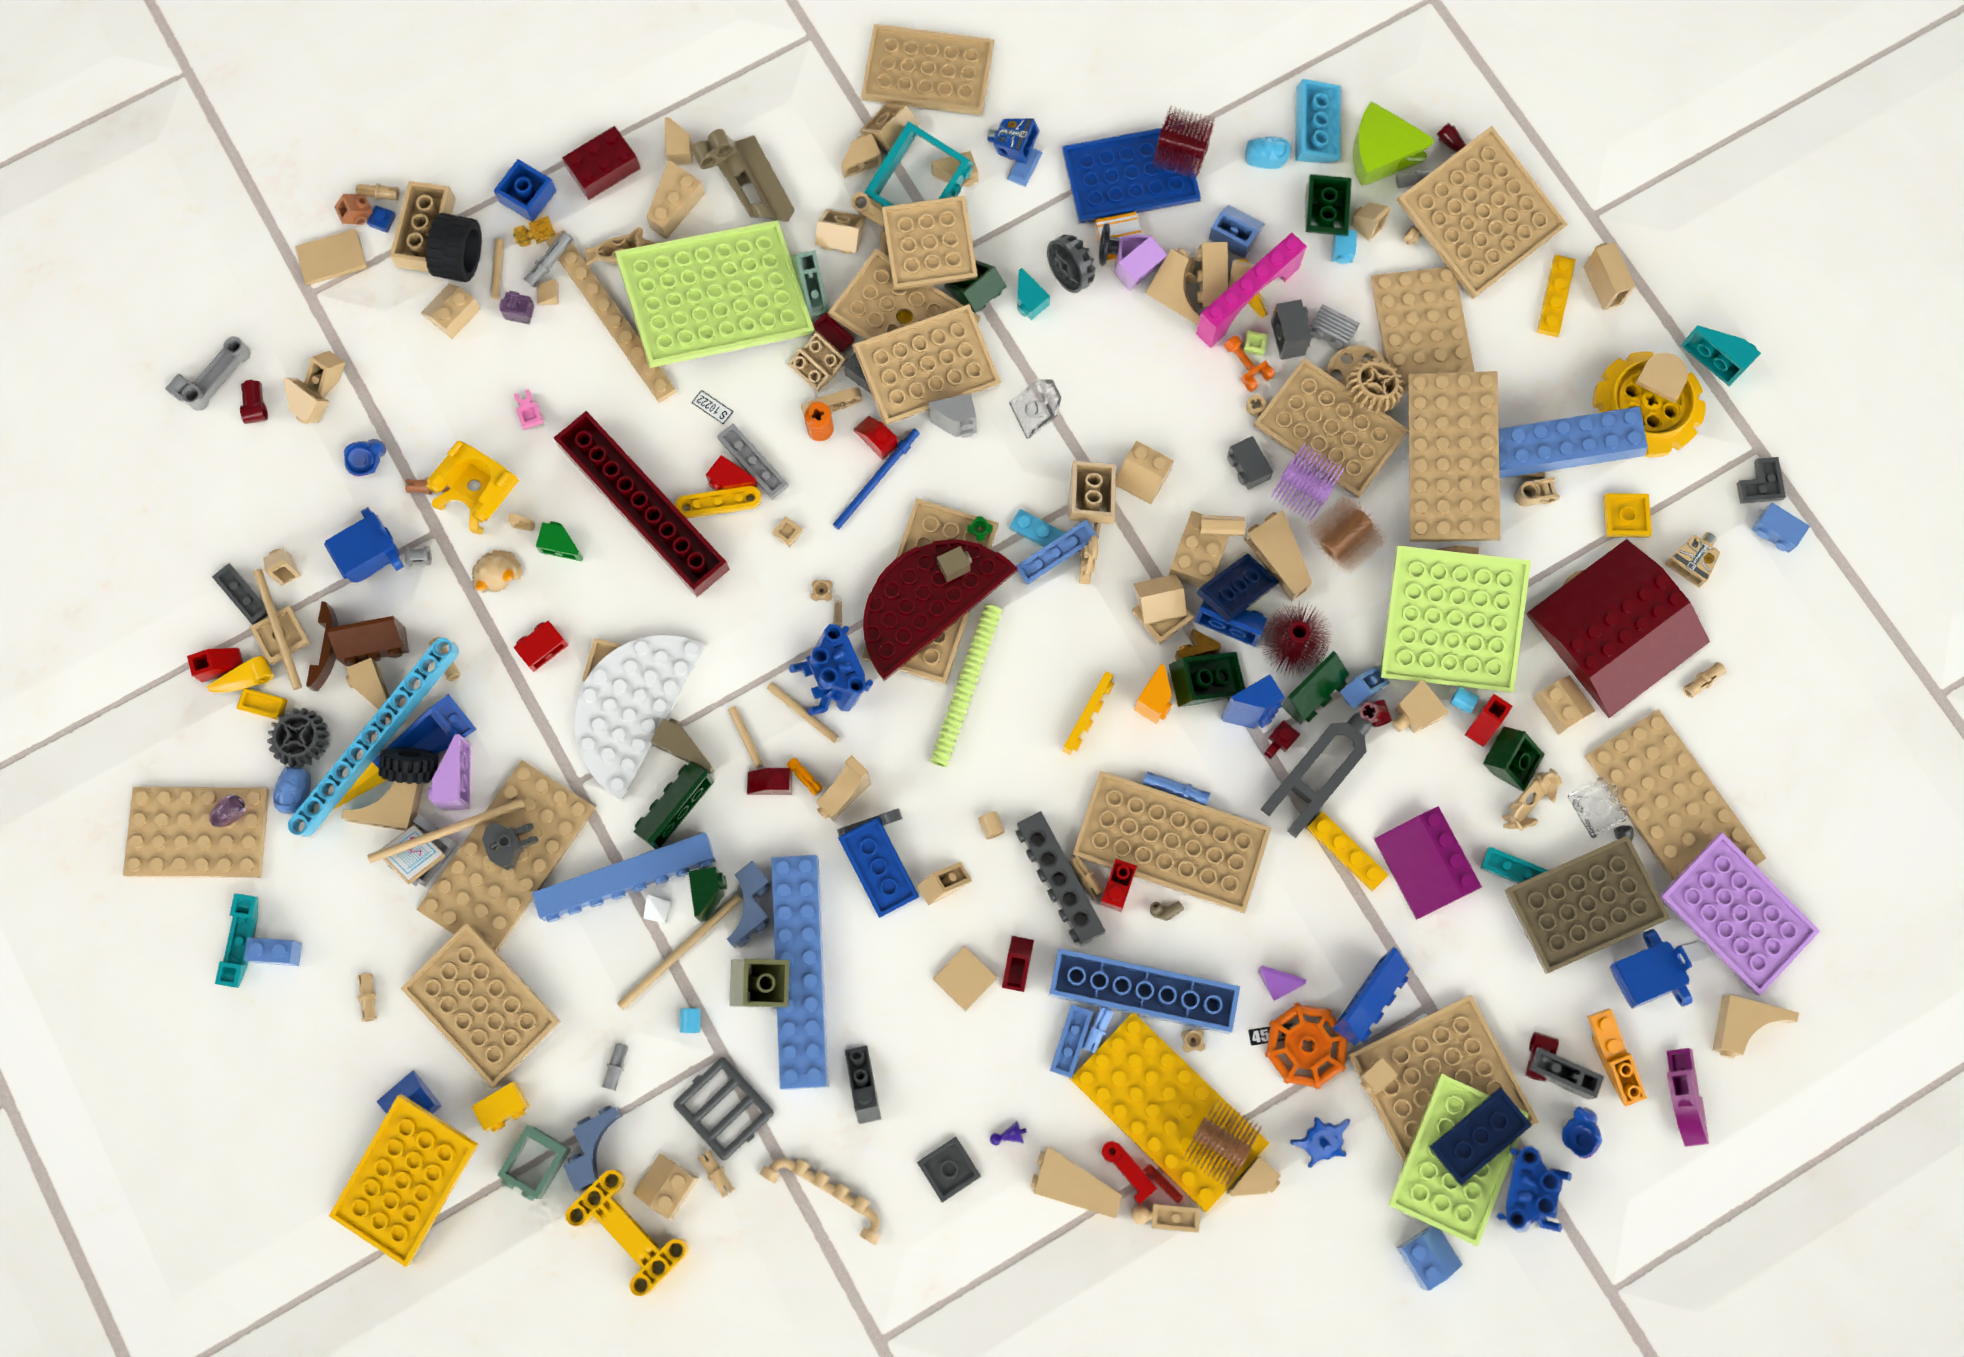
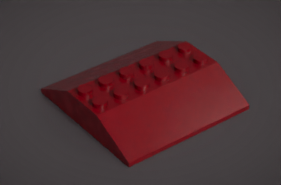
M1625 539L1526 613L1535 627L1608 718L1612 717L1710 642L1688 598L1658 563L1628 539Z

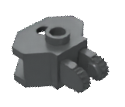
M496 822L487 825L482 842L489 860L507 871L515 868L520 853L525 851L524 848L539 842L537 836L520 840V835L534 829L533 824L528 823L515 829L513 827L507 829Z

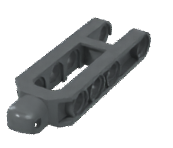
M1358 712L1348 722L1330 724L1260 810L1270 816L1292 790L1309 804L1287 830L1288 833L1296 838L1367 752L1365 735L1371 729L1372 722L1362 719ZM1344 734L1354 742V750L1319 793H1317L1300 779L1334 737Z

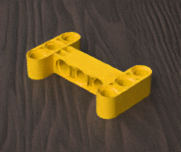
M608 1170L567 1209L565 1218L568 1224L576 1227L587 1224L595 1217L642 1268L631 1279L629 1286L635 1296H644L651 1293L686 1258L689 1253V1245L684 1239L678 1238L670 1240L661 1249L614 1198L625 1185L624 1174L618 1170ZM612 1174L618 1177V1184L614 1188L608 1184V1178ZM595 1191L601 1195V1200L597 1205H594L590 1199ZM578 1208L583 1212V1219L580 1222L575 1221L573 1218V1213ZM675 1243H679L683 1249L679 1257L674 1256L671 1251ZM658 1260L665 1264V1270L662 1274H658L654 1270V1265ZM640 1278H644L648 1284L644 1292L637 1288V1281Z

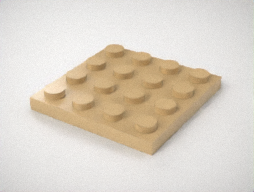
M965 196L882 207L894 291L978 279Z

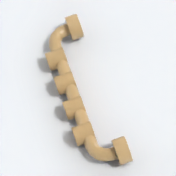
M779 1158L773 1161L769 1167L764 1166L759 1174L775 1184L780 1176L776 1172L780 1168L785 1167L791 1170L796 1175L870 1220L869 1229L864 1227L859 1236L873 1245H876L880 1236L877 1235L880 1222L877 1213L868 1207L870 1202L860 1195L856 1199L848 1195L850 1189L840 1183L836 1187L828 1182L830 1177L821 1171H818L817 1174L812 1173L808 1170L810 1167L808 1163L799 1158L797 1162L788 1158Z

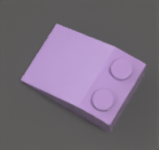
M460 734L454 735L432 778V787L428 789L429 800L443 811L470 809L471 744Z

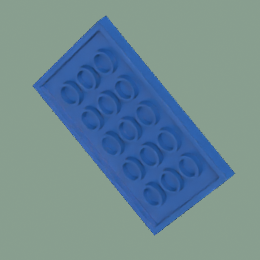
M1162 128L1062 146L1079 224L1127 213H1140L1200 202L1201 195L1195 173L1191 175L1193 173L1191 172L1192 169L1186 175L1189 169H1186L1184 172L1182 170L1174 171L1176 169L1174 168L1175 166L1166 168L1161 167L1163 165L1167 166L1166 163L1153 164V162H1156L1153 159H1156L1154 154H1157L1155 151Z

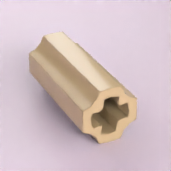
M1200 516V535H1245V516Z

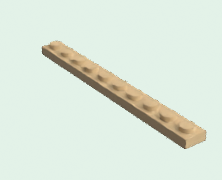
M563 230L546 240L549 248L558 239ZM571 242L558 258V261L658 403L662 402L676 393V389L660 366L649 368L641 339Z

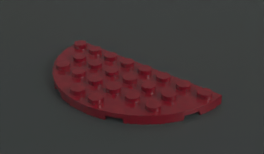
M964 540L933 541L931 544L912 548L890 563L880 574L869 594L863 617L864 640L867 652L874 668L885 682L1018 571V568L999 552L996 553L991 549L983 547L982 544ZM961 546L964 552L968 551L972 559L970 564L971 571L946 582L937 564V557Z

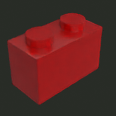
M548 620L545 623L538 624L530 635L521 637L513 648L527 666L535 672L569 645Z

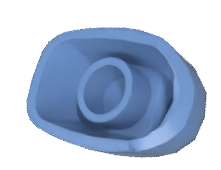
M287 766L282 770L273 793V804L279 812L293 814L307 799L311 788L310 773L299 767Z

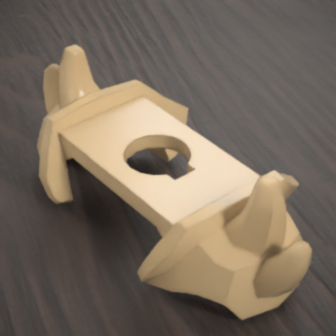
M1550 768L1549 772H1538V775H1534V780L1519 798L1509 805L1511 814L1502 815V818L1507 822L1503 824V827L1523 831L1526 827H1533L1537 824L1538 819L1527 818V815L1545 795H1548L1553 803L1555 802L1557 790L1562 784V779L1554 769ZM1535 793L1532 802L1527 804L1526 798L1528 794Z

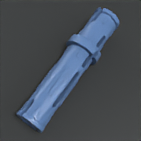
M1149 771L1146 772L1143 785L1151 786L1205 806L1211 794L1210 792L1192 787V784L1179 783Z

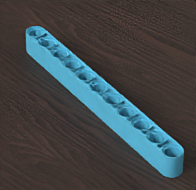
M439 638L434 641L290 818L288 829L292 834L308 837L319 828L457 658L459 648L454 642L447 638ZM449 645V651L446 654H442L443 647ZM435 662V668L428 672L429 664ZM420 679L421 685L419 688L414 689V683ZM406 697V704L400 707V700ZM391 714L392 721L386 725L385 719ZM377 732L378 737L376 741L372 742L371 736ZM363 750L362 758L357 760V753ZM348 767L349 773L343 778V770ZM333 785L334 792L329 796L328 789ZM319 803L320 809L317 813H314V806ZM302 821H304L305 828L302 831H300L299 825Z

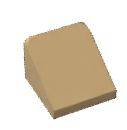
M556 279L538 284V305L559 304V284Z

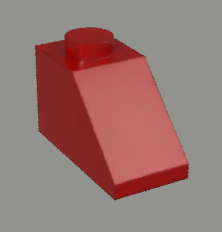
M868 416L853 429L882 460L898 444L895 434L887 426H884L883 422L871 416Z
M722 455L706 473L708 485L715 491L745 486H758L755 477Z

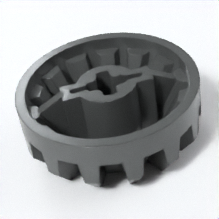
M1064 234L1048 244L1047 259L1053 275L1061 286L1071 293H1078L1093 283L1096 267L1092 265L1094 258L1089 256V248L1083 247L1082 240H1078L1076 236Z

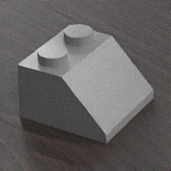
M971 393L929 402L930 422L955 437L967 438L977 433L976 413Z

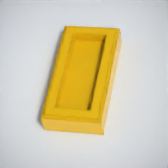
M245 688L242 691L237 709L278 720L277 716H283L288 700Z

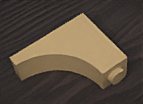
M1171 248L1145 293L1198 325L1201 314L1197 312L1189 299L1186 282L1188 270L1193 260L1188 258L1189 253L1185 250Z
M852 755L845 761L844 768L834 783L816 801L819 807L817 811L825 819L829 817L834 821L871 785L868 770Z
M394 781L388 792L377 802L360 809H343L341 818L347 822L406 831L415 824L413 820L418 814L424 782L422 784H407L406 782L397 783V781Z
M1734 995L1722 996L1713 1051L1721 1052V1057L1735 1059V1056L1744 1055L1750 1038L1761 1027L1771 1022L1788 1024L1798 1022L1799 1013Z

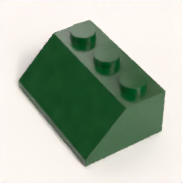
M1335 651L1287 697L1282 705V708L1300 725L1305 720L1309 723L1318 714L1315 710L1320 705L1324 708L1333 699L1330 695L1335 690L1340 692L1348 684L1345 680L1349 673Z

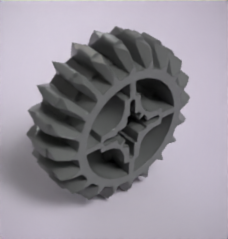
M293 708L292 713L288 710L285 711L284 718L279 715L277 716L279 722L271 723L274 730L267 731L272 736L267 739V743L272 745L269 747V750L274 753L273 757L277 760L280 759V763L284 765L288 763L290 767H295L296 764L299 767H304L305 762L308 765H312V758L320 760L318 753H326V750L322 747L329 744V741L324 739L330 736L328 731H324L328 728L327 724L322 723L323 718L317 716L316 712H309L306 708H302L301 711ZM298 722H307L305 725L302 724L296 728L292 726ZM287 732V737H286V739L283 741L284 735H285V733ZM295 733H297V734L299 735L300 740H301L303 743H301L300 741H298V738H297V736L295 735ZM314 734L312 743H310V738ZM298 748L305 749L300 753L290 754L292 750L295 751Z

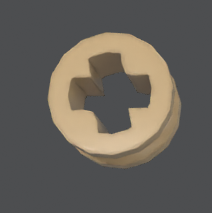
M1260 395L1251 396L1246 404L1247 413L1251 416H1260L1266 407V401ZM1256 402L1260 403V406L1256 409L1252 408Z

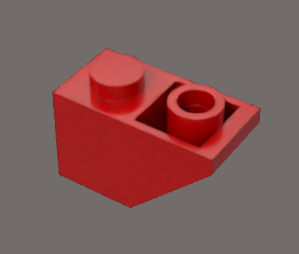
M239 648L207 649L187 656L192 677L202 683L221 677L243 664Z
M1493 694L1486 701L1466 731L1465 736L1484 747L1513 706L1496 694Z
M1115 859L1100 905L1119 912L1122 911L1137 865Z

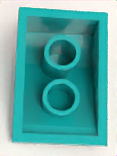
M1699 325L1694 328L1680 345L1729 387L1761 354L1755 345L1743 338Z

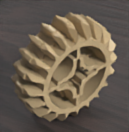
M1375 358L1370 361L1368 359L1362 362L1359 361L1351 368L1346 378V390L1349 391L1348 397H1354L1353 403L1358 402L1360 404L1359 409L1365 407L1367 412L1373 409L1375 413H1378L1380 410L1385 413L1388 409L1394 408L1401 400V396L1404 393V381L1401 380L1402 375L1396 374L1397 368L1392 369L1390 363L1384 364L1383 359L1379 362Z

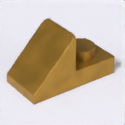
M1192 629L1191 638L1194 646L1187 644L1179 647V650L1176 651L1175 659L1177 661L1183 657L1217 654L1221 650V644Z

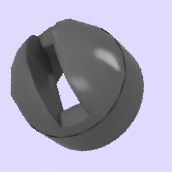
M1622 825L1614 829L1617 840L1627 835L1631 841L1633 840L1634 832L1632 826Z

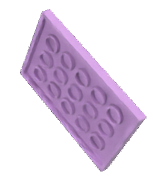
M1723 832L1718 833L1659 895L1661 900L1756 996H1760L1820 932Z

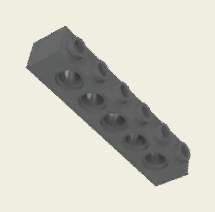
M1040 811L1017 823L1018 830L1015 833L1021 843L1025 842L1028 850H1026V854L1031 863L1036 862L1039 868L1036 872L1041 882L1046 881L1050 889L1047 890V893L1053 903L1057 901L1060 910H1058L1059 916L1064 923L1068 922L1071 928L1068 932L1074 943L1079 942L1080 946L1103 935L1106 930L1042 812ZM1034 835H1040L1043 837L1044 842L1040 845H1035L1032 843L1031 838ZM1046 854L1052 855L1054 858V862L1050 865L1042 862V857ZM1056 874H1061L1064 876L1065 882L1057 885L1053 882L1052 877ZM1066 894H1072L1076 902L1068 905L1063 901V897ZM1083 914L1087 922L1083 925H1078L1074 921V916Z

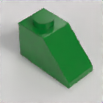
M550 521V523L542 522L536 543L538 551L542 554L582 562V555L563 525L554 521Z

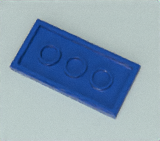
M878 816L838 837L879 918L919 898Z

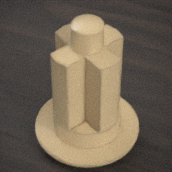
M1189 257L1193 261L1189 267L1186 282L1194 283L1197 280V277L1194 275L1197 261L1194 260V257Z

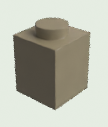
M961 546L937 557V564L946 582L971 571L970 564L972 559L968 551L964 552Z

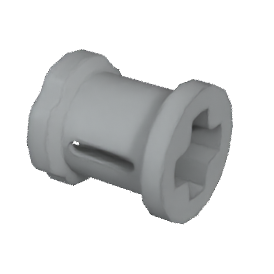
M424 546L423 549L406 548V565L408 567L413 566V564L431 565L432 555L430 547Z

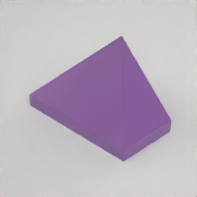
M1261 966L1258 971L1274 1001L1305 985L1307 980L1266 966Z

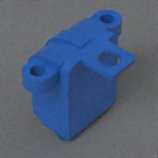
M369 507L360 511L364 519L325 540L324 543L344 579L348 578L351 582L355 583L367 579L388 564H392L396 571L404 567L399 558V550L393 542V537L387 527H384L379 516L372 512Z
M1654 929L1643 932V938L1648 949L1621 959L1610 966L1615 981L1632 1009L1670 993H1673L1681 1007L1693 1002L1686 986L1689 984V976L1686 971L1692 967V963L1681 945L1673 949L1669 942H1662ZM1680 954H1681L1682 957L1684 958L1685 964H1684L1683 961L1681 960Z

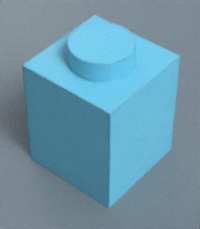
M1348 230V236H1333L1331 261L1340 264L1353 262L1356 254L1357 231Z

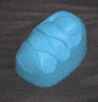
M1258 137L1249 140L1245 151V161L1248 165L1257 168H1282L1290 157V143L1280 137Z

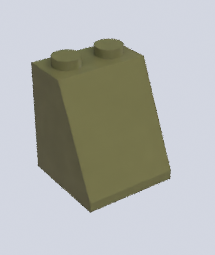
M731 960L729 1006L788 1007L790 960Z

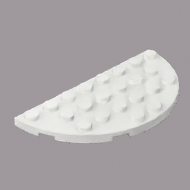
M655 635L639 638L616 648L605 656L585 680L576 703L574 717L575 738L578 750L584 764L594 779L606 791L621 801L624 799L652 747L650 741L663 718H668L705 650V644L675 635Z

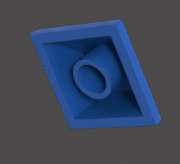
M414 1070L376 1101L386 1115L396 1097L400 1094L432 1114L442 1107L441 1103Z

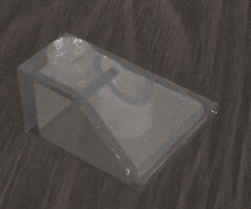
M1036 379L1009 402L1026 439H1030L1058 416L1062 397L1053 379Z

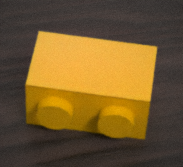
M511 1082L471 1107L483 1130L495 1133L506 1126L505 1122L512 1118L517 1120L526 1114L525 1110L531 1106L519 1084Z

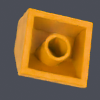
M1160 664L1137 699L1134 711L1155 724L1158 723L1159 719L1164 721L1172 706L1170 703L1172 694L1163 664Z

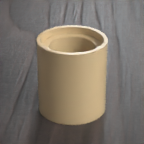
M997 811L986 813L978 818L987 840L1005 833Z

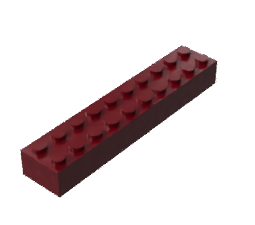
M587 411L553 437L564 454L696 597L700 596L730 570L726 560Z

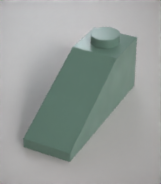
M816 250L791 255L792 264L810 317L823 315L825 312L828 313L829 308Z

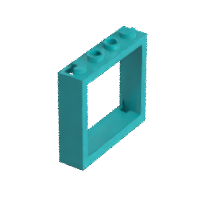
M908 121L864 193L884 207L894 205L881 197L880 193L916 136L921 137L961 163L938 199L957 197L962 189L963 181L971 176L970 172L974 164L965 156Z

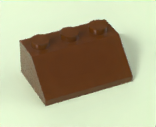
M394 616L327 628V634L335 656L345 666H352L369 658L377 662L383 657L398 658L403 653H409L406 628Z

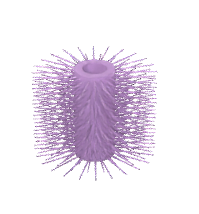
M1305 443L1298 454H1296L1294 460L1285 469L1271 498L1280 488L1276 495L1277 499L1280 493L1284 492L1279 499L1280 502L1289 490L1283 501L1284 505L1295 489L1296 491L1286 505L1287 508L1298 491H1300L1290 508L1291 510L1302 493H1304L1294 512L1306 496L1308 497L1298 514L1305 507L1309 499L1312 498L1302 514L1303 517L1315 500L1316 502L1305 518L1306 520L1319 502V506L1310 519L1311 521L1321 505H1324L1332 493L1344 468L1332 485L1330 483L1340 469V466L1328 482L1327 479L1332 474L1337 462L1324 480L1323 477L1329 470L1333 460L1326 467L1321 477H1319L1320 473L1323 471L1329 458L1315 475L1325 455L1316 468H1314L1321 456L1320 453L1311 465L1318 452L1316 450L1305 466L1313 451L1311 449L1303 461L1302 459L1310 447L1309 445L1301 455L1306 446Z

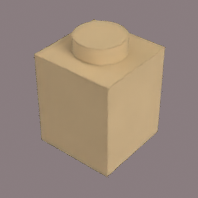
M1381 1057L1372 1063L1358 1078L1361 1081L1360 1086L1365 1092L1377 1095L1398 1074Z

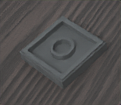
M954 1137L917 1162L942 1203L981 1177L957 1137Z

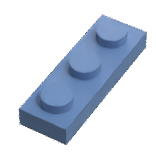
M1071 1004L1050 1068L1051 1072L1072 1078L1093 1011Z

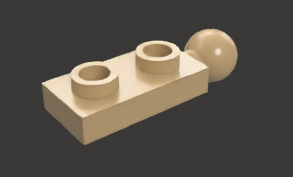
M1153 1204L1152 1211H1149L1147 1207L1138 1205L1133 1208L1131 1217L1136 1224L1140 1225L1145 1224L1148 1220L1152 1221L1151 1228L1199 1233L1201 1208Z

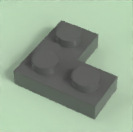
M1779 457L1757 458L1754 461L1757 479L1739 480L1736 483L1740 504L1780 501L1786 498Z

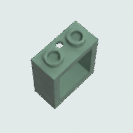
M527 1125L497 1176L502 1178L501 1183L511 1189H514L516 1186L521 1189V1195L531 1201L534 1198L542 1199L571 1148L533 1125ZM529 1138L557 1153L536 1189L509 1174Z

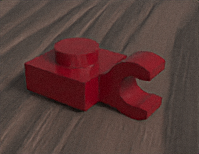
M1283 720L1269 736L1268 739L1273 743L1268 747L1264 755L1271 760L1279 749L1286 752L1300 736V733Z

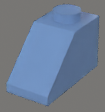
M1375 666L1357 676L1340 693L1344 696L1345 702L1355 709L1385 688L1390 682L1387 678L1380 677V670Z

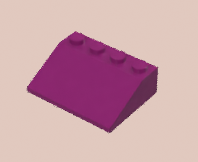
M1439 806L1374 838L1416 920L1482 888Z

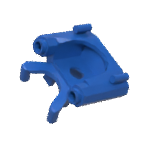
M829 624L824 629L811 655L806 657L807 661L789 666L791 673L803 671L805 677L814 675L818 684L817 687L811 688V692L815 699L821 698L818 706L808 708L810 716L828 711L831 699L836 701V706L841 711L849 712L856 705L863 692L869 691L873 685L871 679L867 680V682L865 681V673L846 635L849 631L848 626H843L841 629L837 624Z
M1532 1146L1523 1147L1521 1151L1511 1148V1155L1517 1156L1514 1162L1506 1202V1216L1500 1212L1497 1214V1218L1500 1221L1507 1220L1508 1225L1518 1233L1526 1232L1535 1221L1538 1222L1541 1228L1561 1232L1562 1224L1548 1221L1547 1217L1556 1219L1563 1180L1571 1181L1572 1173L1554 1168L1547 1170L1542 1163L1539 1151Z

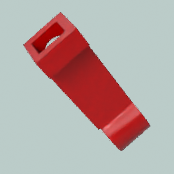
M1115 1141L1105 1143L1101 1151L1102 1157L1107 1162L1113 1163L1138 1192L1133 1198L1140 1205L1158 1188L1120 1144Z

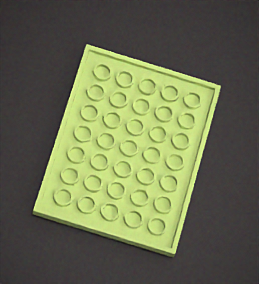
M778 220L615 251L616 261L649 368L814 334V327Z

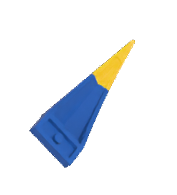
M448 693L422 713L387 748L416 747V749L423 748L425 751L430 750L432 753L438 754L449 747L455 734H460L463 738H466L476 730V727ZM380 754L371 762L334 809L388 780L383 779L378 774Z

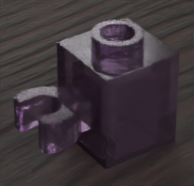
M510 290L505 293L504 299H501L499 310L505 320L530 324L535 305L530 296L520 295L519 292Z

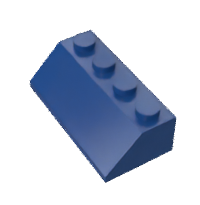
M1268 675L1232 696L1221 719L1223 722L1252 729L1258 726L1264 728L1276 717L1275 714L1282 707L1281 703L1285 696L1272 676Z
M1393 947L1380 958L1332 1027L1334 1031L1354 1046L1360 1041L1364 1043L1372 1033L1369 1030L1373 1023L1377 1024L1384 1015L1381 1012L1384 1006L1387 1005L1389 1007L1396 998L1395 990L1398 987L1401 989L1409 979L1406 974L1410 968L1398 949Z

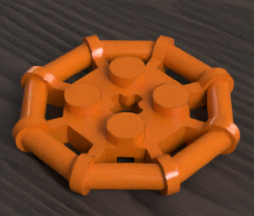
M1298 1002L1294 1003L1292 1008L1277 1019L1270 1021V1032L1265 1057H1268L1284 1079V1083L1315 1087L1317 1090L1321 1089L1324 1083L1339 1072H1344L1346 1069L1345 1058L1348 1040L1334 1030L1333 1032L1337 1037L1331 1038L1323 1027L1325 1021L1331 1029L1337 1022L1329 1008L1322 1009L1300 1005ZM1303 1015L1320 1017L1318 1023H1310L1304 1021ZM1297 1016L1298 1024L1289 1030L1283 1027L1284 1024ZM1280 1031L1285 1034L1283 1049L1276 1050ZM1304 1039L1307 1042H1313L1311 1052L1302 1049V1041ZM1333 1042H1338L1336 1060L1330 1057ZM1278 1055H1286V1057L1293 1065L1290 1071L1286 1068V1066L1278 1057ZM1325 1062L1333 1065L1318 1076V1067ZM1297 1068L1311 1070L1312 1077L1296 1075L1294 1073Z

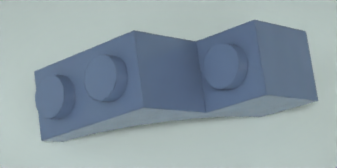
M753 861L735 874L743 891L744 909L738 926L727 938L734 948L737 946L741 948L751 940L749 937L755 932H762L768 926L767 922L770 920L754 898L764 896L770 890L768 887L771 883Z
M611 1105L606 1106L598 1111V1116L592 1119L588 1116L578 1121V1126L573 1128L584 1155L582 1156L581 1153H578L568 1158L569 1163L563 1167L575 1192H580L591 1186L599 1178L596 1164L598 1146L608 1127L623 1116L619 1107L612 1108Z

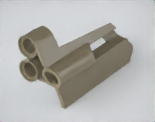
M717 129L709 134L707 141H699L692 146L691 151L700 168L708 169L718 166L750 217H767L774 221L784 222L790 220L795 209L754 135L734 141L726 135L723 129ZM752 183L763 204H751L742 186Z

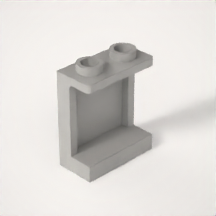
M420 814L413 820L424 834L439 829ZM449 835L433 840L432 842L444 853L445 858L411 884L417 886L419 883L426 887L459 843Z

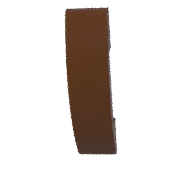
M321 601L318 623L325 628L319 665L309 666L306 687L314 692H318L324 685L336 661V656L327 634V628L337 627L338 621L333 608L324 601Z

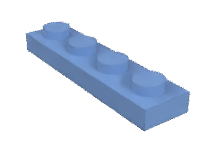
M1084 520L1016 565L1026 584H1030L1082 550L1085 545H1088L1092 535H1096L1098 538L1099 536L1089 520Z

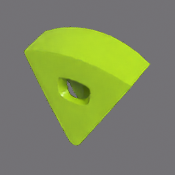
M1370 102L1362 116L1353 146V165L1361 186L1424 162L1427 159V154L1424 150L1433 145L1434 139L1374 102Z

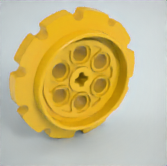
M1643 351L1631 353L1626 361L1621 358L1617 359L1601 375L1604 381H1599L1594 389L1593 407L1600 410L1598 413L1640 406L1648 446L1645 457H1663L1672 451V447L1680 450L1695 437L1697 430L1694 427L1697 428L1703 423L1706 404L1698 398L1703 393V390L1692 372L1688 373L1687 381L1675 403L1635 384L1645 363L1654 356L1653 352ZM1626 392H1630L1633 397L1627 395ZM1665 412L1670 413L1672 417L1667 416ZM1647 422H1651L1654 427L1649 426Z

